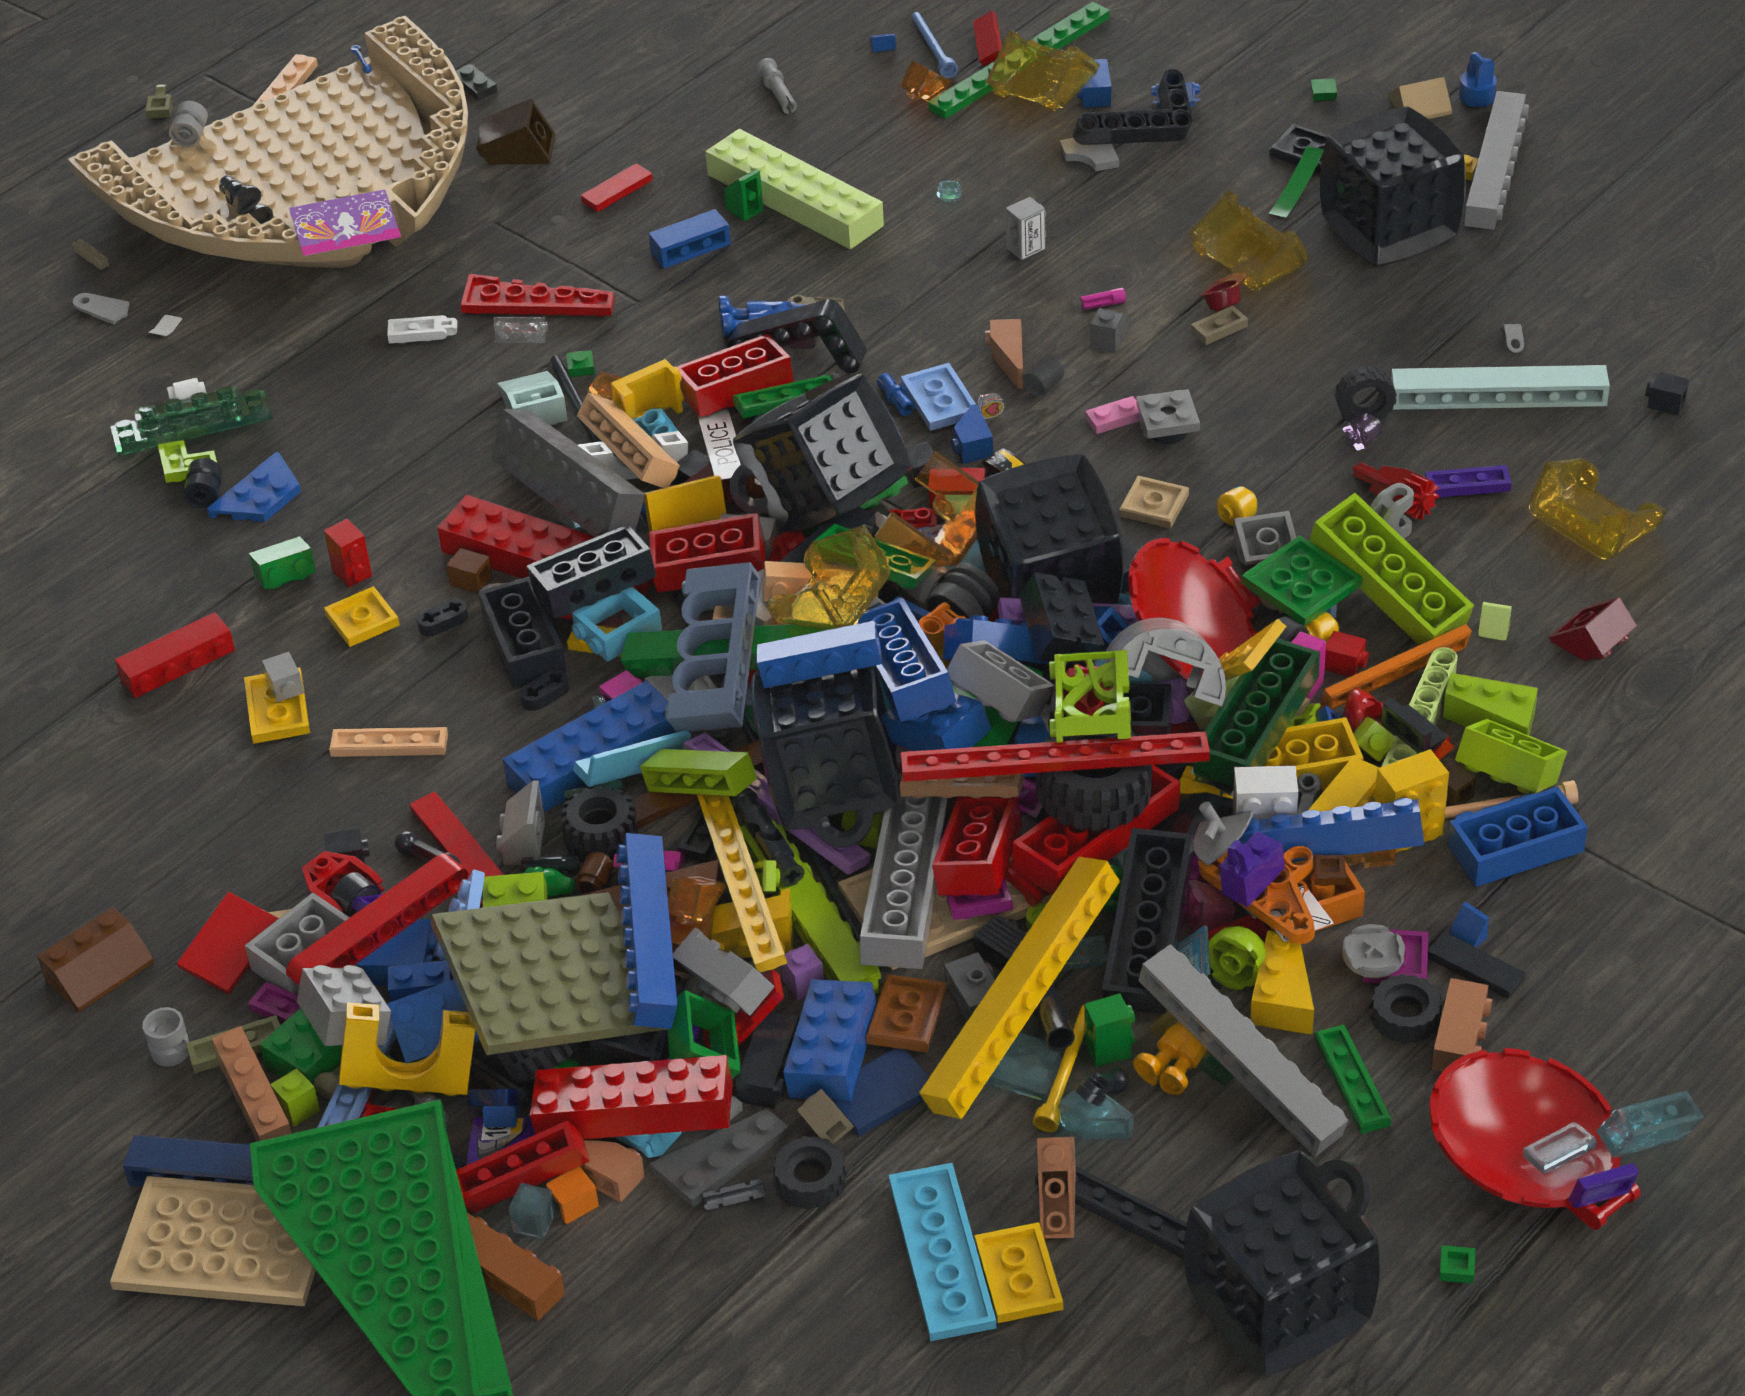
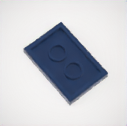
M895 1048L860 1068L851 1101L831 1100L854 1126L852 1130L859 1137L924 1100L919 1092L930 1076L905 1049Z

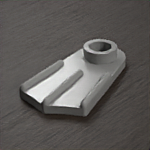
M90 293L78 294L73 299V306L77 310L113 325L120 319L128 316V308L130 306L128 301Z

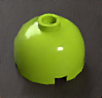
M1241 926L1227 927L1215 934L1205 946V965L1209 964L1214 971L1212 973L1213 978L1225 987L1234 990H1242L1245 986L1251 987L1256 983L1259 967L1266 957V948L1260 937L1250 929Z

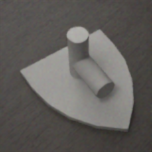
M1210 802L1201 804L1199 809L1207 821L1200 822L1193 841L1194 851L1199 860L1208 866L1228 851V847L1235 840H1239L1244 834L1253 816L1252 811L1219 818Z

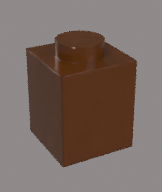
M460 548L454 557L449 559L446 566L450 586L477 594L492 578L489 556Z

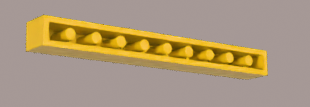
M1078 857L919 1092L934 1114L957 1119L964 1117L1120 883L1108 861Z

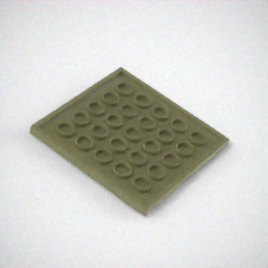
M609 892L432 914L431 926L486 1055L667 1030V1028L633 1025V1012H628L627 1008L631 990H626V977L629 968L624 967L625 952L628 947L623 946L625 926L621 925V917Z

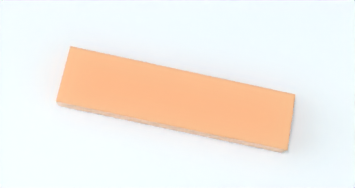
M447 727L333 729L329 751L331 757L445 755L448 731Z

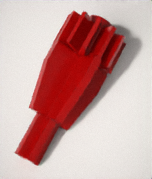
M1359 462L1358 465H1354L1352 468L1354 470L1353 476L1371 484L1370 491L1376 496L1396 483L1409 486L1414 492L1413 505L1404 513L1408 516L1422 520L1424 519V514H1431L1429 509L1436 507L1434 503L1435 499L1439 498V495L1435 492L1439 489V486L1434 485L1435 482L1408 469L1382 465L1380 470L1362 462ZM1403 495L1395 496V497L1393 498V501L1396 502V501H1398L1399 499H1401V498H1403V497H1405V496H1403Z

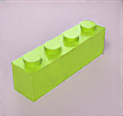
M660 749L640 765L649 792L737 796L757 779L748 752Z

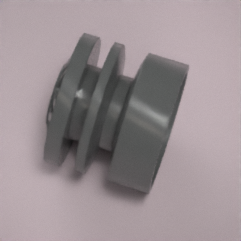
M959 563L955 565L943 579V582L939 583L925 599V607L928 612H932L940 604L947 603L958 616H964L967 619L974 615L988 617L998 606L1001 594L997 585L983 570L971 564Z

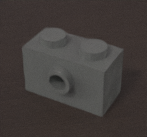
M978 952L944 964L947 989L966 1021L969 1020L995 981L991 965L988 962L984 963Z

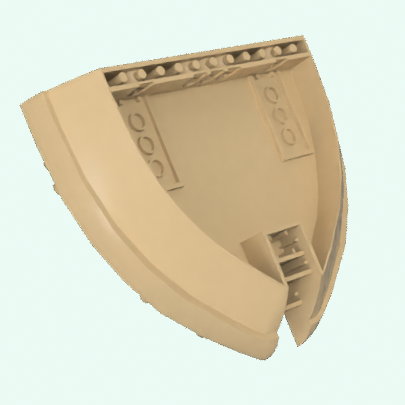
M403 16L365 32L369 57L364 58V60L372 67V71L369 74L363 72V65L360 60L348 66L340 67L334 72L319 76L313 81L298 85L292 90L277 94L271 99L256 103L254 106L235 112L233 115L222 120L214 121L212 124L204 127L198 144L192 147H183L170 140L166 144L151 148L145 153L129 158L111 140L85 152H80L76 156L69 158L68 161L74 174L90 191L125 220L165 242L203 254L262 264L324 268L352 267L360 262L364 255L370 253L374 243L303 256L289 208L385 189L401 237L389 239V241L395 247L400 245L413 233L421 230L441 205L461 164L468 130V109L463 84L450 60L444 54V50L438 48L419 27L406 16ZM225 175H231L244 186H256L262 195L258 204L269 206L273 211V218L268 222L260 224L249 213L245 215L238 214L235 208L227 203L226 194L221 193L219 190L220 179Z

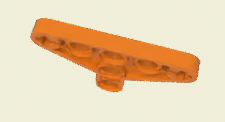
M1296 846L1283 854L1285 868L1279 875L1284 876L1286 879L1280 883L1271 882L1261 893L1264 897L1253 901L1248 907L1240 905L1274 930L1284 935L1291 942L1306 944L1314 938L1315 926L1297 883L1312 872L1314 862L1313 854L1309 848ZM1226 852L1208 867L1198 858L1200 875L1222 891L1219 866L1228 857V853ZM1300 857L1307 860L1303 865L1292 864V860ZM1277 908L1286 911L1284 915L1279 917L1270 914L1272 910Z

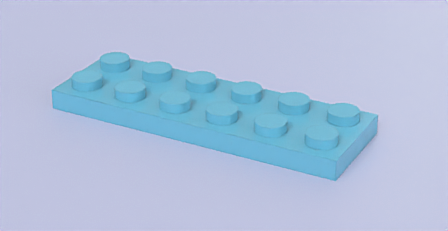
M953 1163L889 1175V1185L930 1341L996 1329L995 1314Z

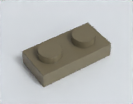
M1230 306L1192 323L1191 333L1203 344L1208 345L1248 327V318L1234 306Z

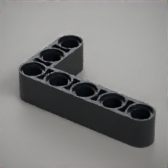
M1168 69L1164 72L1158 87L1162 110L1083 113L1077 119L1073 131L1074 140L1081 145L1184 140L1193 122V116L1183 74L1177 69Z
M831 299L739 323L727 343L729 348L769 334L781 347L820 336L839 368L846 373L857 372L867 353L864 342L838 302Z

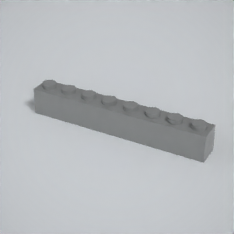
M1496 92L1466 204L1464 226L1494 230L1497 220H1502L1507 191H1509L1511 176H1513L1515 162L1517 161L1518 147L1521 145L1522 133H1524L1525 122L1528 118L1529 104H1525L1526 94Z
M1170 944L1143 964L1138 981L1314 1157L1343 1136L1348 1123L1344 1112L1338 1106L1333 1105L1322 1094V1091L1316 1084L1308 1081L1300 1073L1297 1065L1292 1061H1288L1278 1051L1276 1045L1270 1039H1266L1255 1028L1253 1022L1249 1018L1244 1017L1233 1006L1227 996L1221 995L1211 985L1206 975L1199 973L1190 964L1188 958L1183 953L1178 952Z

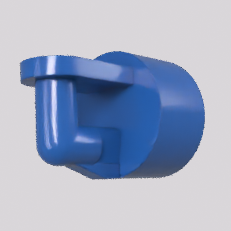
M1473 52L1470 55L1467 71L1460 77L1459 99L1465 105L1480 108L1494 102L1497 78L1494 75V62L1491 59L1483 58L1477 52Z

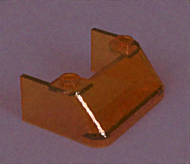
M935 451L915 479L937 495L933 501V509L937 515L946 520L935 539L932 540L894 512H892L875 538L935 559V567L955 566L963 560L977 539L975 503L979 481Z

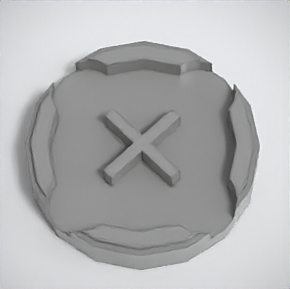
M1368 924L1358 926L1343 940L1342 957L1344 962L1354 973L1370 978L1390 976L1398 971L1404 962L1405 944L1401 936L1390 932L1389 928L1383 925Z

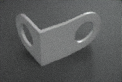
M1521 324L1502 325L1499 331L1505 332L1508 349L1514 353L1522 351L1524 339ZM1513 339L1519 341L1520 347L1518 349L1511 346Z

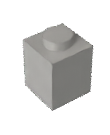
M289 652L262 660L266 681L277 702L304 693L300 672Z

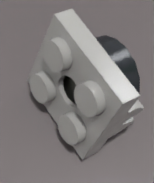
M1189 389L1136 397L1143 437L1151 438L1162 444H1174L1185 439L1188 433L1200 431V421Z

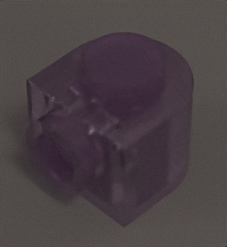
M1363 414L1355 417L1343 430L1358 451L1373 442L1381 434L1382 427L1380 421L1375 416Z

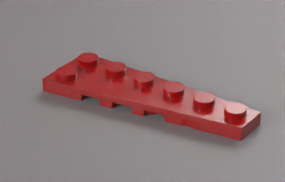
M469 274L461 301L462 313L612 316L615 294L610 291L574 288L563 285L557 288H548L546 283L539 282L535 286L524 285L523 280L515 279L512 280V283L500 282L499 277Z

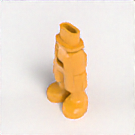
M1177 1021L1175 1025H1172L1165 1031L1157 1042L1159 1052L1155 1056L1148 1053H1140L1133 1061L1134 1069L1143 1080L1152 1086H1155L1159 1081L1161 1089L1172 1095H1180L1187 1088L1188 1079L1185 1075L1187 1069L1196 1068L1207 1050ZM1178 1059L1173 1066L1167 1067L1171 1060Z

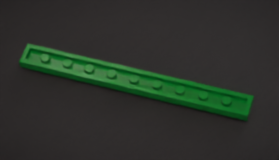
M1091 2L928 102L929 110L947 119L1110 18V10Z

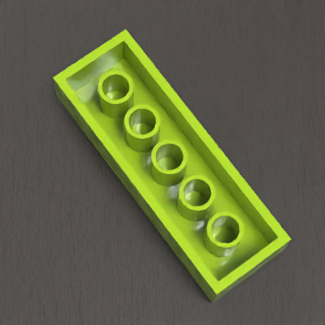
M1356 493L1315 521L1309 541L1362 576L1363 582L1359 588L1418 645L1468 623L1474 605Z

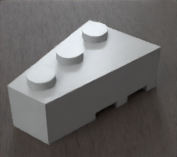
M694 928L675 950L673 958L700 982L697 988L707 997L715 999L722 1006L726 1005L735 1013L741 1010L751 1015L774 988V985L752 965L731 951L729 953L719 949L721 945L713 939L710 941L700 930Z

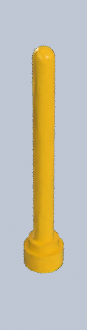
M1084 1005L1079 1011L1073 1028L1075 1034L1074 1042L1064 1052L1047 1102L1037 1108L1033 1118L1034 1126L1044 1132H1055L1061 1120L1058 1106L1085 1035Z

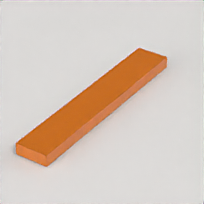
M1467 624L1462 625L1326 688L1320 702L1321 707L1323 708L1326 705L1332 710L1346 703L1348 696L1356 688L1370 693L1426 667L1431 654L1438 648H1450L1455 652L1465 649L1472 630Z

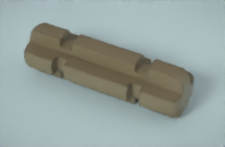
M78 239L72 243L74 252L100 270L109 266V258L84 240Z

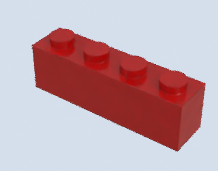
M214 612L116 658L115 663L120 680L131 694L137 698L235 651L230 629Z
M567 1120L456 1170L465 1207L474 1214L590 1162L581 1132Z

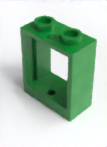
M684 990L677 996V1009L672 1028H667L670 1060L727 1055L731 1078L733 1079L741 1072L734 1012ZM692 1024L709 1031L711 1050L694 1043Z

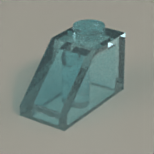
M1075 1090L1060 1101V1122L1066 1130L1076 1133L1082 1139H1129L1133 1136L1134 1115L1106 1094V1099L1101 1106L1088 1102Z

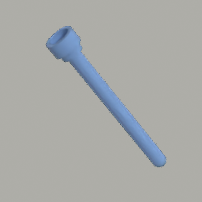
M914 12L912 20L938 60L937 68L939 73L946 79L954 77L958 72L954 59L946 57L920 13Z

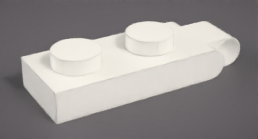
M443 315L388 320L387 336L389 343L439 340L457 333V320Z

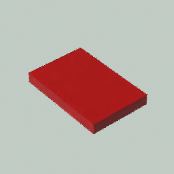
M228 891L179 959L177 966L179 969L230 995L250 967L245 945L279 918Z

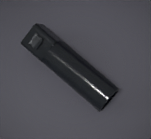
M1052 983L1033 1014L1047 1047L1054 1051H1062L1072 1045L1075 1034Z

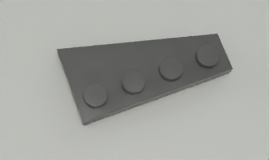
M765 1109L730 1125L729 1128H724L649 1163L650 1171L694 1208L702 1201V1192L711 1189L716 1191L788 1136L789 1127L771 1111Z

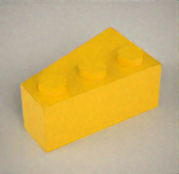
M790 888L781 890V895L765 899L784 954L793 950L794 927ZM734 902L715 906L711 938L721 945L719 949L726 953L731 951L738 957H752Z
M1268 930L1265 941L1266 957L1258 970L1251 1000L1250 1020L1256 1026L1313 1035L1314 1006L1301 944H1295L1290 940L1284 942L1276 931Z

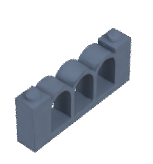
M751 562L687 569L686 580L682 583V592L686 598L682 606V616L689 626L682 631L677 641V651L684 661L678 665L672 677V685L677 693H670L669 704L665 707L666 720L673 726L676 732L742 727L761 580L760 575ZM735 604L733 618L698 621L700 615L710 607ZM730 639L728 653L693 656L695 650L704 642ZM726 673L724 688L689 691L691 684L699 677Z

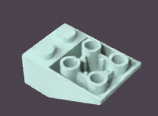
M548 371L497 383L507 409L530 410L549 425L567 421L564 395L558 381Z

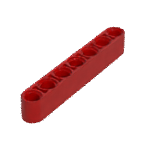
M446 853L436 856L295 956L287 965V977L300 986L303 968H314L318 965L330 968H344L347 965H356L459 890L462 880H468V870Z

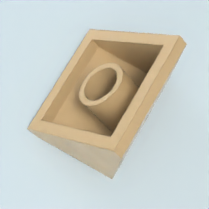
M1444 77L1399 86L1388 94V98L1395 108L1409 106L1428 119L1452 114Z

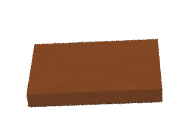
M887 974L866 1034V1044L928 1053L947 994V982Z

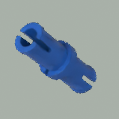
M881 374L878 377L880 380H877V385L885 393L886 400L890 404L893 403L902 416L910 415L913 411L909 406L915 409V405L907 397L906 390L902 385L899 386L895 382L891 374Z

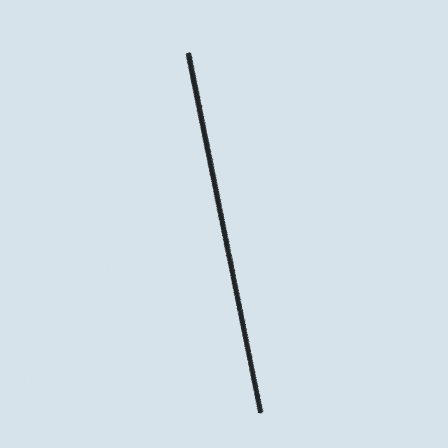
M555 355L550 361L578 413L583 400L561 358ZM583 423V425H584V427L586 428V430H587V432H588V434H589V436H590L592 442H593V443H594V442H602V441ZM640 512V518L649 533L648 524L642 512ZM682 589L671 591L682 612V606L686 599ZM726 673L714 674L720 686ZM743 716L742 729L749 742L752 743L759 738L752 730L746 717ZM802 841L832 901L836 904L843 922L847 921L849 923L856 942H859L861 928L840 891L824 857Z

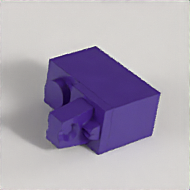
M1256 831L1245 844L1235 840L1228 847V857L1219 866L1223 895L1248 907L1285 868L1282 843L1259 831Z

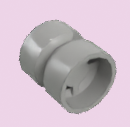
M185 101L179 104L169 129L171 139L183 147H192L198 144L208 118L206 109L194 101Z
M169 1007L159 1008L150 1012L145 1017L142 1028L153 1061L161 1066H174L183 1062L189 1055L185 1043L190 1041L181 1013Z

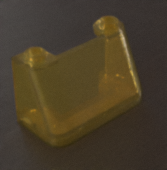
M1009 31L986 83L993 87L992 91L1002 97H1005L1006 94L1042 103L1045 107L1057 111L1058 108H1064L1097 74L1100 64L1077 47L1069 46L1066 51L1039 45L1032 39L1025 41L1020 37L1019 33Z
M1230 190L1218 200L1188 233L1193 241L1191 246L1199 254L1203 255V253H1206L1233 273L1246 272L1247 277L1243 282L1252 290L1255 288L1259 290L1299 269L1310 259L1298 235L1290 230L1280 233L1253 215L1248 206H1240L1237 202L1238 196Z
M1584 458L1546 462L1530 497L1529 509L1531 513L1598 558L1609 559L1616 557L1658 528L1666 515L1667 510L1653 502L1640 505L1636 512H1632L1596 491L1595 489L1600 478L1599 471L1594 464Z
M865 525L812 542L805 552L804 564L811 573L812 578L803 590L788 596L776 594L771 597L765 606L771 616L780 623L825 630L856 625L890 575L889 564Z

